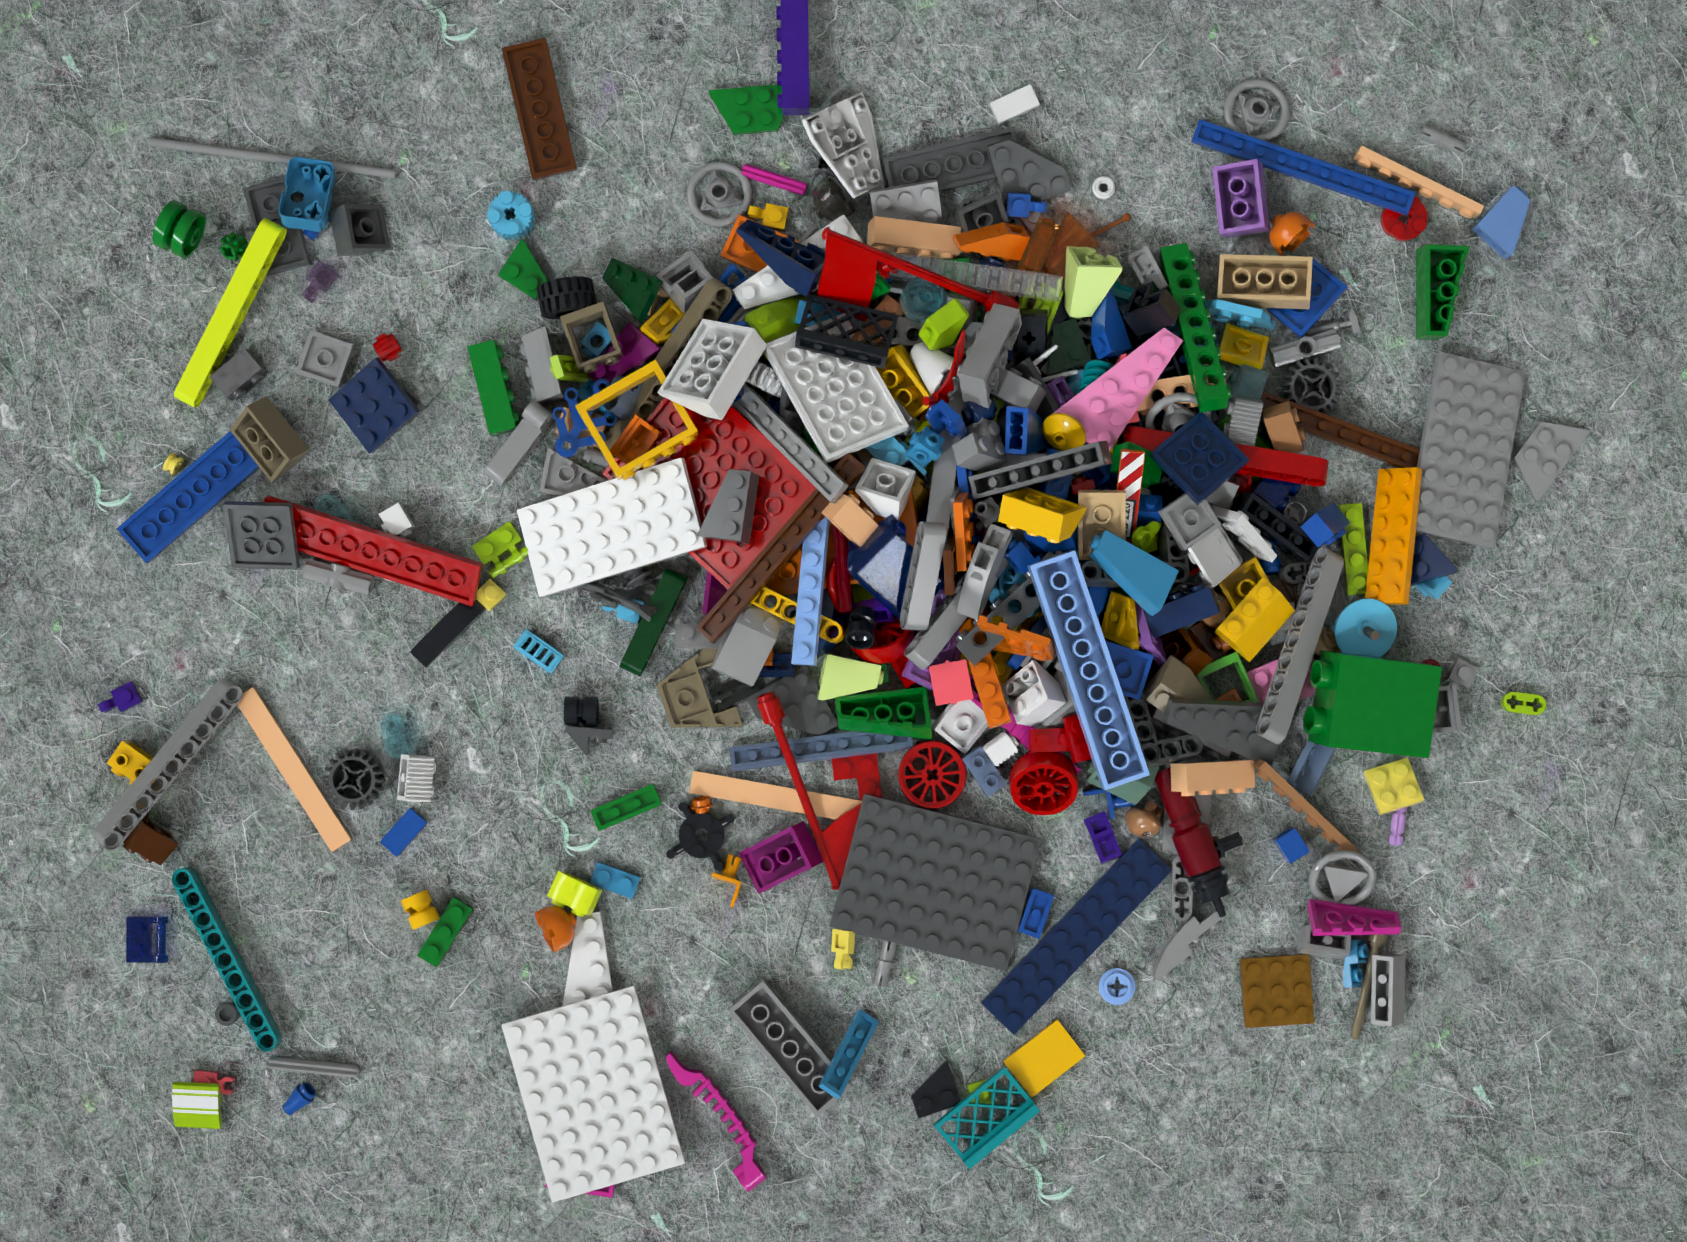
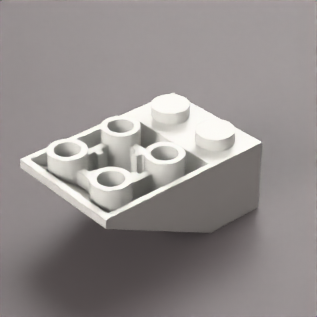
M1222 525L1188 548L1189 552L1187 553L1190 561L1194 565L1197 564L1200 568V576L1204 583H1211L1213 588L1238 568L1243 561Z

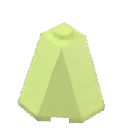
M1067 246L1064 307L1070 317L1077 319L1092 317L1122 272V266L1117 257L1108 254L1105 258L1097 254L1096 249L1090 247Z
M825 654L819 681L821 687L818 690L817 699L827 700L876 689L877 685L883 682L884 671L881 670V665Z

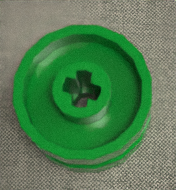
M172 200L168 202L155 223L152 236L153 244L166 251L171 249L174 255L183 259L189 258L196 250L203 236L206 215L193 208L187 210V206L178 201Z

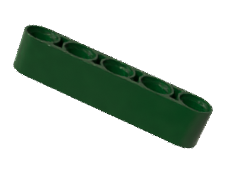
M669 567L665 569L648 604L649 606L656 607V613L652 616L651 622L642 617L623 656L620 668L639 677L642 675L686 584L688 576Z

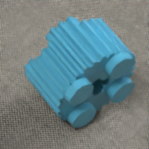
M508 190L498 194L497 198L494 197V201H491L492 205L488 206L490 209L487 210V218L496 234L505 240L513 238L514 241L516 238L520 240L521 236H529V232H532V228L535 227L533 224L535 222V211L527 198L518 192L515 194L514 191L510 192ZM514 212L516 217L514 219L510 218V220H508L507 216L510 213Z

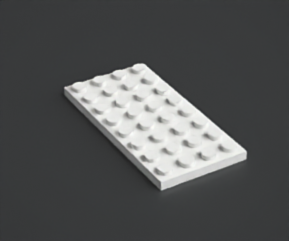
M678 458L637 471L635 476L625 481L623 478L619 481L615 478L518 509L517 513L525 544L529 550L528 556L539 597L552 595L708 547L706 539L697 536L702 523L685 459Z

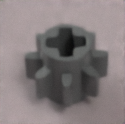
M815 154L816 162L810 163L811 168H817L813 173L814 176L821 175L824 181L830 175L834 178V172L830 167L828 169L821 167L822 163L827 164L823 157Z

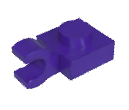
M131 681L110 691L113 698L97 705L101 713H106L116 707L119 708L120 712H123L143 701L134 682Z

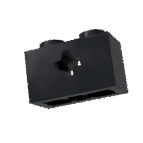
M1021 308L1022 325L1018 338H1016L1013 345V351H1017V359L1019 360L1027 358L1035 360L1047 351L1048 310Z

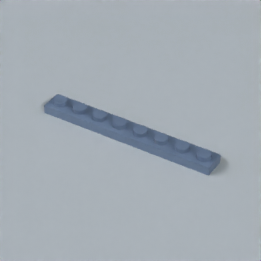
M858 731L788 740L796 764L905 750L913 747L912 737ZM778 741L729 747L732 772L787 765Z

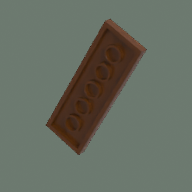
M546 38L503 47V57L533 181L576 171V162Z

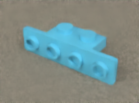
M892 436L865 447L875 459L902 466L908 460L924 477L928 474L925 470L928 467L927 465L923 468L905 455L909 446L903 440L899 443Z

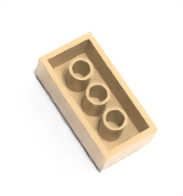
M1220 254L1217 299L1253 308L1310 309L1313 257Z

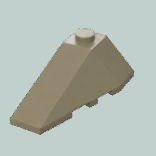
M1173 655L1167 659L1143 689L1145 699L1162 712H1165L1169 698L1212 700L1190 667Z

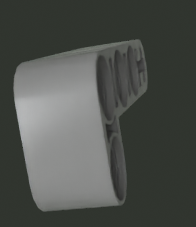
M535 400L531 401L522 413L523 419L484 470V474L501 487L509 481L554 421L552 413Z

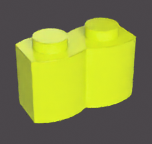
M558 871L547 896L552 898L551 903L562 908L567 905L572 908L571 912L573 914L584 917V915H592L602 889L567 872Z

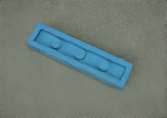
M862 1009L856 1012L819 1084L821 1089L836 1099L842 1096L879 1021Z

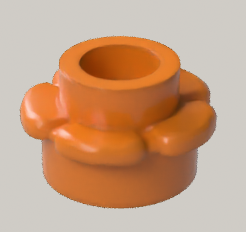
M708 796L695 797L692 799L691 809H695L698 814L707 813L709 808L713 806V803L710 802V797Z

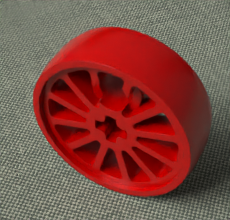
M901 603V606L895 607L894 621L876 623L873 647L861 650L851 647L858 658L868 663L883 664L904 656L906 648L916 637V630L901 629L900 614L903 603Z
M923 741L915 744L903 755L898 767V781L902 792L912 803L926 809H938L948 806L960 796L966 783V767L961 755L952 746L941 741ZM932 747L941 749L935 764H933ZM928 748L929 759L925 755L919 754L918 751ZM947 751L952 755V759L939 767L944 752ZM916 757H921L925 760V767L922 770H915L912 766V762ZM952 762H957L958 771H942ZM906 766H909L910 770L916 775L906 776ZM928 769L931 771L937 770L936 775L938 778L936 780L933 778L930 781L927 780L928 774L926 771ZM959 774V781L956 784L943 778V776ZM911 778H922L920 782L911 788H908L905 781ZM941 781L956 787L951 795H948L941 785ZM926 783L920 798L912 794L913 790ZM931 785L933 801H923L927 789ZM935 785L939 786L946 796L945 799L941 801L936 800Z
M1059 752L1027 753L1021 756L1012 766L1009 776V789L1012 799L1018 807L1028 813L1052 815L1062 812L1074 802L1078 793L1077 770L1073 762Z

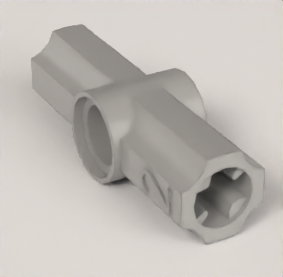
M1336 329L1310 337H1303L1300 340L1270 348V359L1274 368L1298 360H1304L1305 358L1340 349V338ZM1301 343L1309 346V354L1301 352Z
M307 559L302 571L303 578L326 583L327 586L342 590L348 589L370 595L374 586L375 576L352 571L351 568L333 563L330 565Z

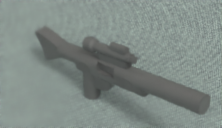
M595 581L579 586L590 591L589 595L592 600L604 602L614 609L618 605L624 606L637 612L648 622H651L652 616L656 613L655 606L641 605L632 601L641 595L639 588H634L631 591L621 588L613 590Z

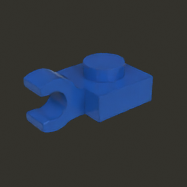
M1007 192L1005 210L1007 216L1029 217V211L1046 212L1047 203L1045 201L1031 200L1030 193Z

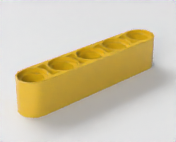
M763 587L750 602L795 625L796 616L789 618L787 610L791 606H796L797 608V602L766 587ZM775 596L777 598L776 606L768 608L767 599ZM821 615L819 637L831 643L842 641L845 636L843 626ZM837 626L839 629L838 636L832 639L829 638V628Z

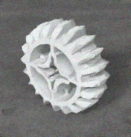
M757 361L746 381L781 398L783 385L774 369Z

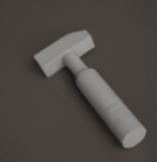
M1353 311L1347 312L1348 321L1314 326L1306 333V337L1333 329L1337 331L1339 328L1350 326L1352 334L1358 333L1360 328L1357 316Z

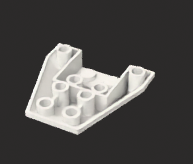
M862 92L802 119L811 143L852 198H856L884 183L872 115Z

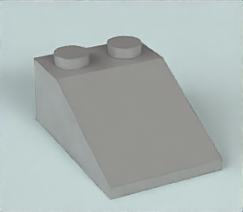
M749 604L723 634L711 669L752 687L776 642L783 619Z

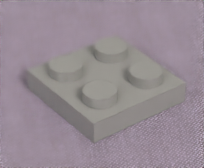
M310 330L295 373L340 388L355 345Z
M1186 493L1158 511L1181 551L1187 550L1221 526L1206 499L1197 506Z

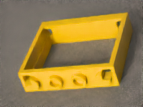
M656 360L575 405L576 410L618 481L622 478L624 481L636 475V470L641 467L644 469L651 467L656 463L655 459L662 455L664 458L676 452V447L681 444L684 446L689 445L692 441L696 440L695 436L698 435V431L684 407L671 401L686 425L687 430L619 468L589 417L588 413L654 375L657 376L662 385L666 376Z

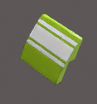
M173 1082L172 1108L175 1127L221 1129L222 1116L220 1104L222 1096L220 1085L215 1083Z

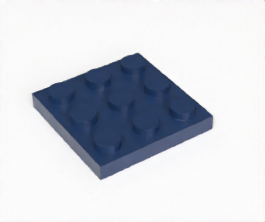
M379 357L374 358L329 399V402L369 454L375 452L420 412Z
M1203 412L1196 414L1150 453L1153 461L1197 506L1249 462L1245 454Z

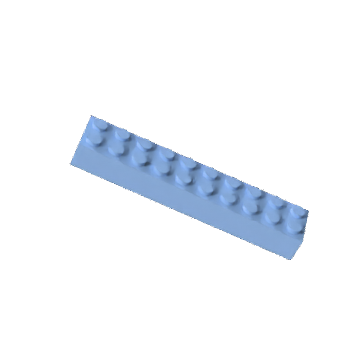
M1075 550L1027 565L1101 787L1104 790H1108L1149 776L1150 774Z

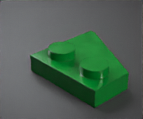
M522 239L498 273V277L535 301L538 299L537 287L548 282Z

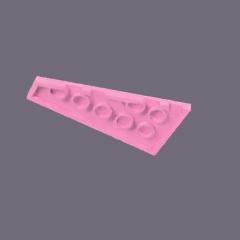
M1166 328L1161 329L1054 413L1068 414L1077 419L1085 429V443L1107 441L1110 451L1183 340Z

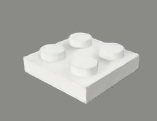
M971 700L957 702L956 705L950 703L931 727L962 753L966 754L988 727L984 711Z

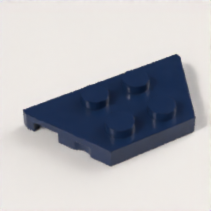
M1426 534L1415 536L1410 586L1459 572L1458 568L1452 564Z

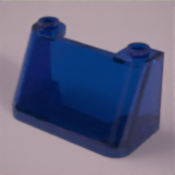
M891 514L877 523L879 526L861 547L849 541L847 568L855 580L900 620L913 547L906 541L907 528L905 524L900 520L898 521ZM942 562L934 596L945 586L944 563Z

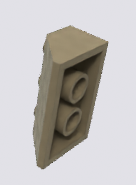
M267 396L246 406L230 429L271 483L275 482L299 463L309 451L304 441L297 435L289 422L285 420Z

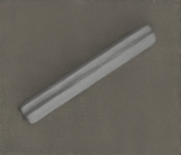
M271 1056L268 1061V1068L274 1070L356 1078L359 1075V1065L278 1056Z

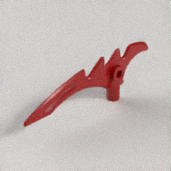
M962 330L956 344L953 363L944 383L937 392H934L931 396L923 397L922 402L925 406L929 405L931 407L941 399L945 403H949L948 392L954 390L952 378L957 375L958 367L962 363L965 330Z

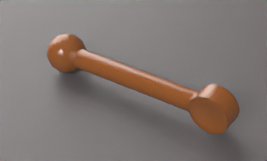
M1124 213L1122 218L1090 233L1088 237L1093 239L1124 221H1130L1131 215Z

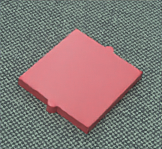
M966 659L952 662L946 660L945 663L929 666L936 706L949 703L956 705L959 701L974 699Z

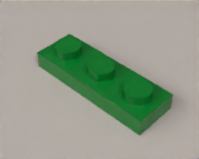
M653 783L594 808L590 812L598 831H601L660 806L662 802Z
M454 896L417 956L434 967H438L474 908Z

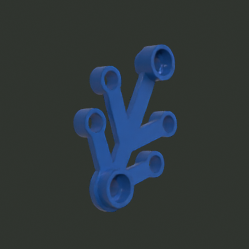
M606 379L597 380L592 387L593 395L600 392L598 389L599 384H604L607 388L611 385L610 382ZM568 388L564 392V398L568 401L573 422V428L569 434L564 420L566 410L562 407H557L552 412V417L556 420L559 432L555 449L562 457L573 456L577 449L581 447L598 446L592 436L577 439L580 432L588 428L575 407L578 404V391L575 388ZM568 391H573L575 393L574 399H569L567 397ZM561 410L563 417L557 418L555 411ZM608 412L602 417L591 420L595 427L605 425L611 427L616 424L617 416ZM608 415L614 417L613 423H608L606 421V417ZM598 431L599 434L602 436L603 441L605 442L606 437L604 433ZM564 442H569L571 444V448L569 450H565L563 448Z

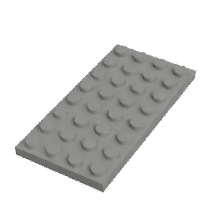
M1437 353L1417 467L1422 469L1416 532L1489 549L1495 548L1525 371L1449 353Z

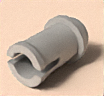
M594 446L592 448L587 447L583 459L587 460V463L592 462L607 468L609 464L602 452L596 450Z

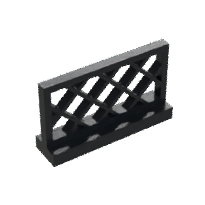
M809 294L801 323L796 333L795 347L885 369L899 315ZM812 302L822 304L824 310L815 314L811 309ZM842 309L847 315L837 319L832 311ZM829 314L833 322L823 326L818 318ZM860 314L867 315L869 321L859 324L855 316ZM851 319L856 327L845 331L841 323ZM883 319L892 321L891 326L884 330L877 323ZM812 321H815L819 327L815 331L804 329L805 325ZM873 324L878 333L868 337L863 329ZM837 326L842 333L838 336L829 335L827 330ZM859 331L864 339L859 342L853 341L850 335ZM882 337L886 343L885 348L875 346L872 341Z

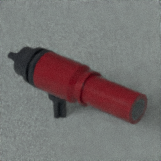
M1171 766L1158 770L1154 781L1171 822L1168 825L1173 827L1174 830L1171 838L1185 874L1188 877L1187 881L1194 882L1191 885V889L1199 895L1201 903L1212 901L1219 917H1224L1226 913L1221 897L1228 895L1230 891L1227 886L1228 874L1222 873L1226 867L1221 864L1220 859L1225 857L1226 851L1243 845L1242 836H1240L1239 832L1221 839L1213 836L1209 825L1201 821L1200 816H1202L1196 798L1193 796H1181V792L1171 791Z

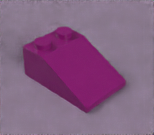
M804 821L739 852L758 894L824 862Z

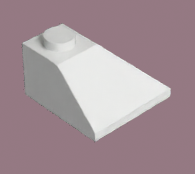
M872 458L857 484L855 492L876 515L898 521L906 507L916 471Z

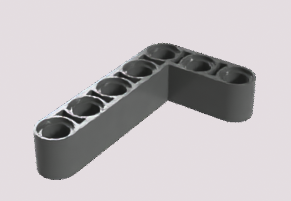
M1163 523L1157 532L1159 560L1179 570L1177 574L1178 579L1175 578L1171 587L1174 588L1189 577L1187 550L1181 551L1168 527ZM1170 549L1175 551L1176 557L1171 554ZM1087 561L1080 566L1087 587H1120L1112 578L1108 577L1107 573L1095 561ZM1084 569L1089 571L1091 578L1085 575Z
M1142 692L1140 700L1123 695L1142 753L1146 752L1150 757V760L1144 757L1147 768L1189 760L1202 750L1201 739L1192 734L1157 741L1144 693ZM1131 708L1136 710L1137 716L1131 712ZM1137 729L1143 733V738L1138 735ZM1185 743L1190 745L1191 751L1186 748ZM1164 747L1169 749L1171 756L1166 754Z

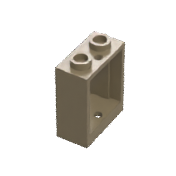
M603 301L560 316L574 359L581 372H593L598 369L599 365L605 363L612 365L619 362V358L624 357L607 306ZM603 317L615 351L584 362L572 327Z

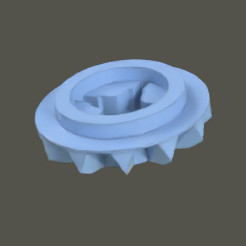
M1113 968L1107 970L1101 976L1098 987L1105 1001L1110 1004L1121 1005L1133 997L1135 981L1128 971L1121 968ZM1116 977H1118L1120 984L1126 986L1119 988L1117 996L1113 988L1107 987V985L1115 983Z

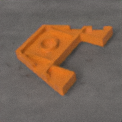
M979 615L977 625L980 630L1002 635L1005 638L992 650L1030 656L1040 661L1054 660L1056 650L1050 638L1023 629L1021 631L1012 630L1008 624L1000 621L998 624L987 622L988 617Z

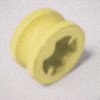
M172 452L165 460L163 470L166 472L169 470L171 475H176L183 465L184 458H177V455Z

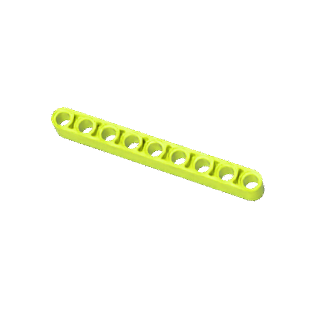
M267 218L262 219L175 389L174 397L194 408H197L203 401L212 383L209 377L219 369L287 233L285 227Z

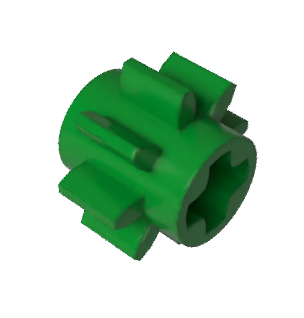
M231 232L220 239L223 245L219 248L225 258L233 259L236 262L239 258H242L249 244L243 235Z

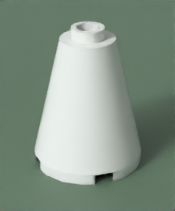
M921 342L911 348L910 360L932 395L944 383L954 358L939 349L930 351L926 344ZM957 375L952 378L954 390L948 392L949 401L955 398L952 394L957 390L961 393L960 381Z

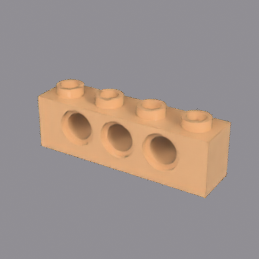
M1190 375L1157 380L1137 411H1140L1141 415H1147L1150 408L1155 404L1151 399V393L1154 390L1160 391L1162 398L1174 394L1176 387H1182L1185 393L1195 394ZM1177 402L1181 405L1186 404V408L1198 407L1193 402Z

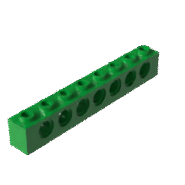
M1187 243L1160 247L1159 262L1163 276L1168 284L1167 290L1181 308L1176 326L1179 337L1183 340L1181 344L1199 412L1227 408L1228 399L1232 397L1229 384H1225L1226 370L1225 366L1220 365L1219 362L1221 352L1219 346H1215L1214 343L1216 339L1214 327L1209 325V308L1204 307L1205 293L1203 288L1199 289L1200 275L1198 269L1194 270L1193 267L1195 264L1194 253L1189 251Z

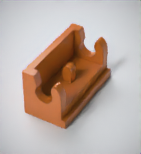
M635 414L609 451L623 463L628 464L647 453L659 438L661 432Z

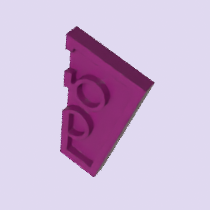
M628 322L617 336L624 357L619 358L620 361L612 365H607L606 363L599 365L597 370L587 373V375L595 382L599 379H606L611 384L614 377L627 376L629 371L645 364L646 360L654 354L658 355L661 348L633 323ZM613 344L608 347L604 354L615 351ZM599 384L601 388H606L604 384Z

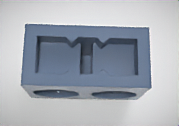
M979 744L961 756L965 766L987 797L1007 784Z

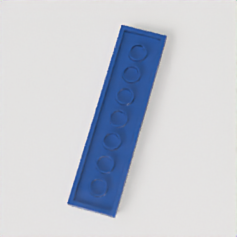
M229 431L116 529L143 561L149 563L258 470L259 466L232 432Z

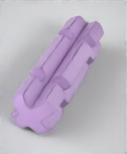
M1407 807L1395 810V813L1392 814L1390 829L1392 835L1389 836V844L1402 845L1403 837L1401 834L1404 833L1406 819L1404 812H1407Z

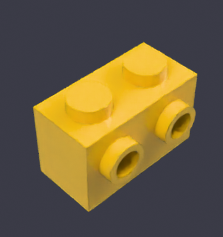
M125 740L121 741L107 764L112 767L111 771L120 777L124 775L131 780L129 783L132 784L154 757L131 741Z

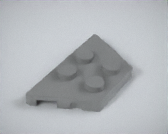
M1539 422L1512 458L1516 468L1521 472V478L1533 495L1531 496L1533 501L1539 502L1590 431L1547 422Z

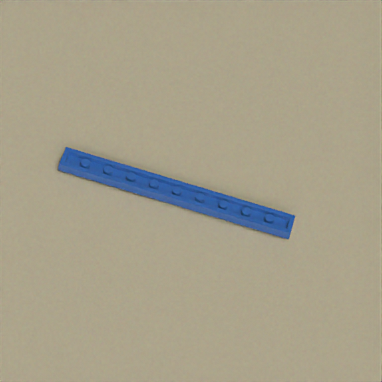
M1199 119L1191 143L1244 161L1258 159L1263 163V167L1405 216L1409 213L1416 193Z

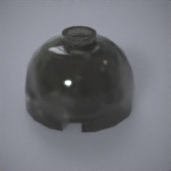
M827 176L817 184L813 191V203L815 205L813 211L820 219L825 217L833 222L842 215L848 218L856 211V208L851 200L847 203L845 191L832 178L828 179Z

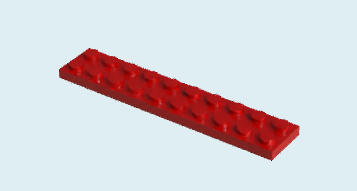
M270 495L264 498V502L292 503ZM292 503L298 551L469 606L475 604L483 563Z

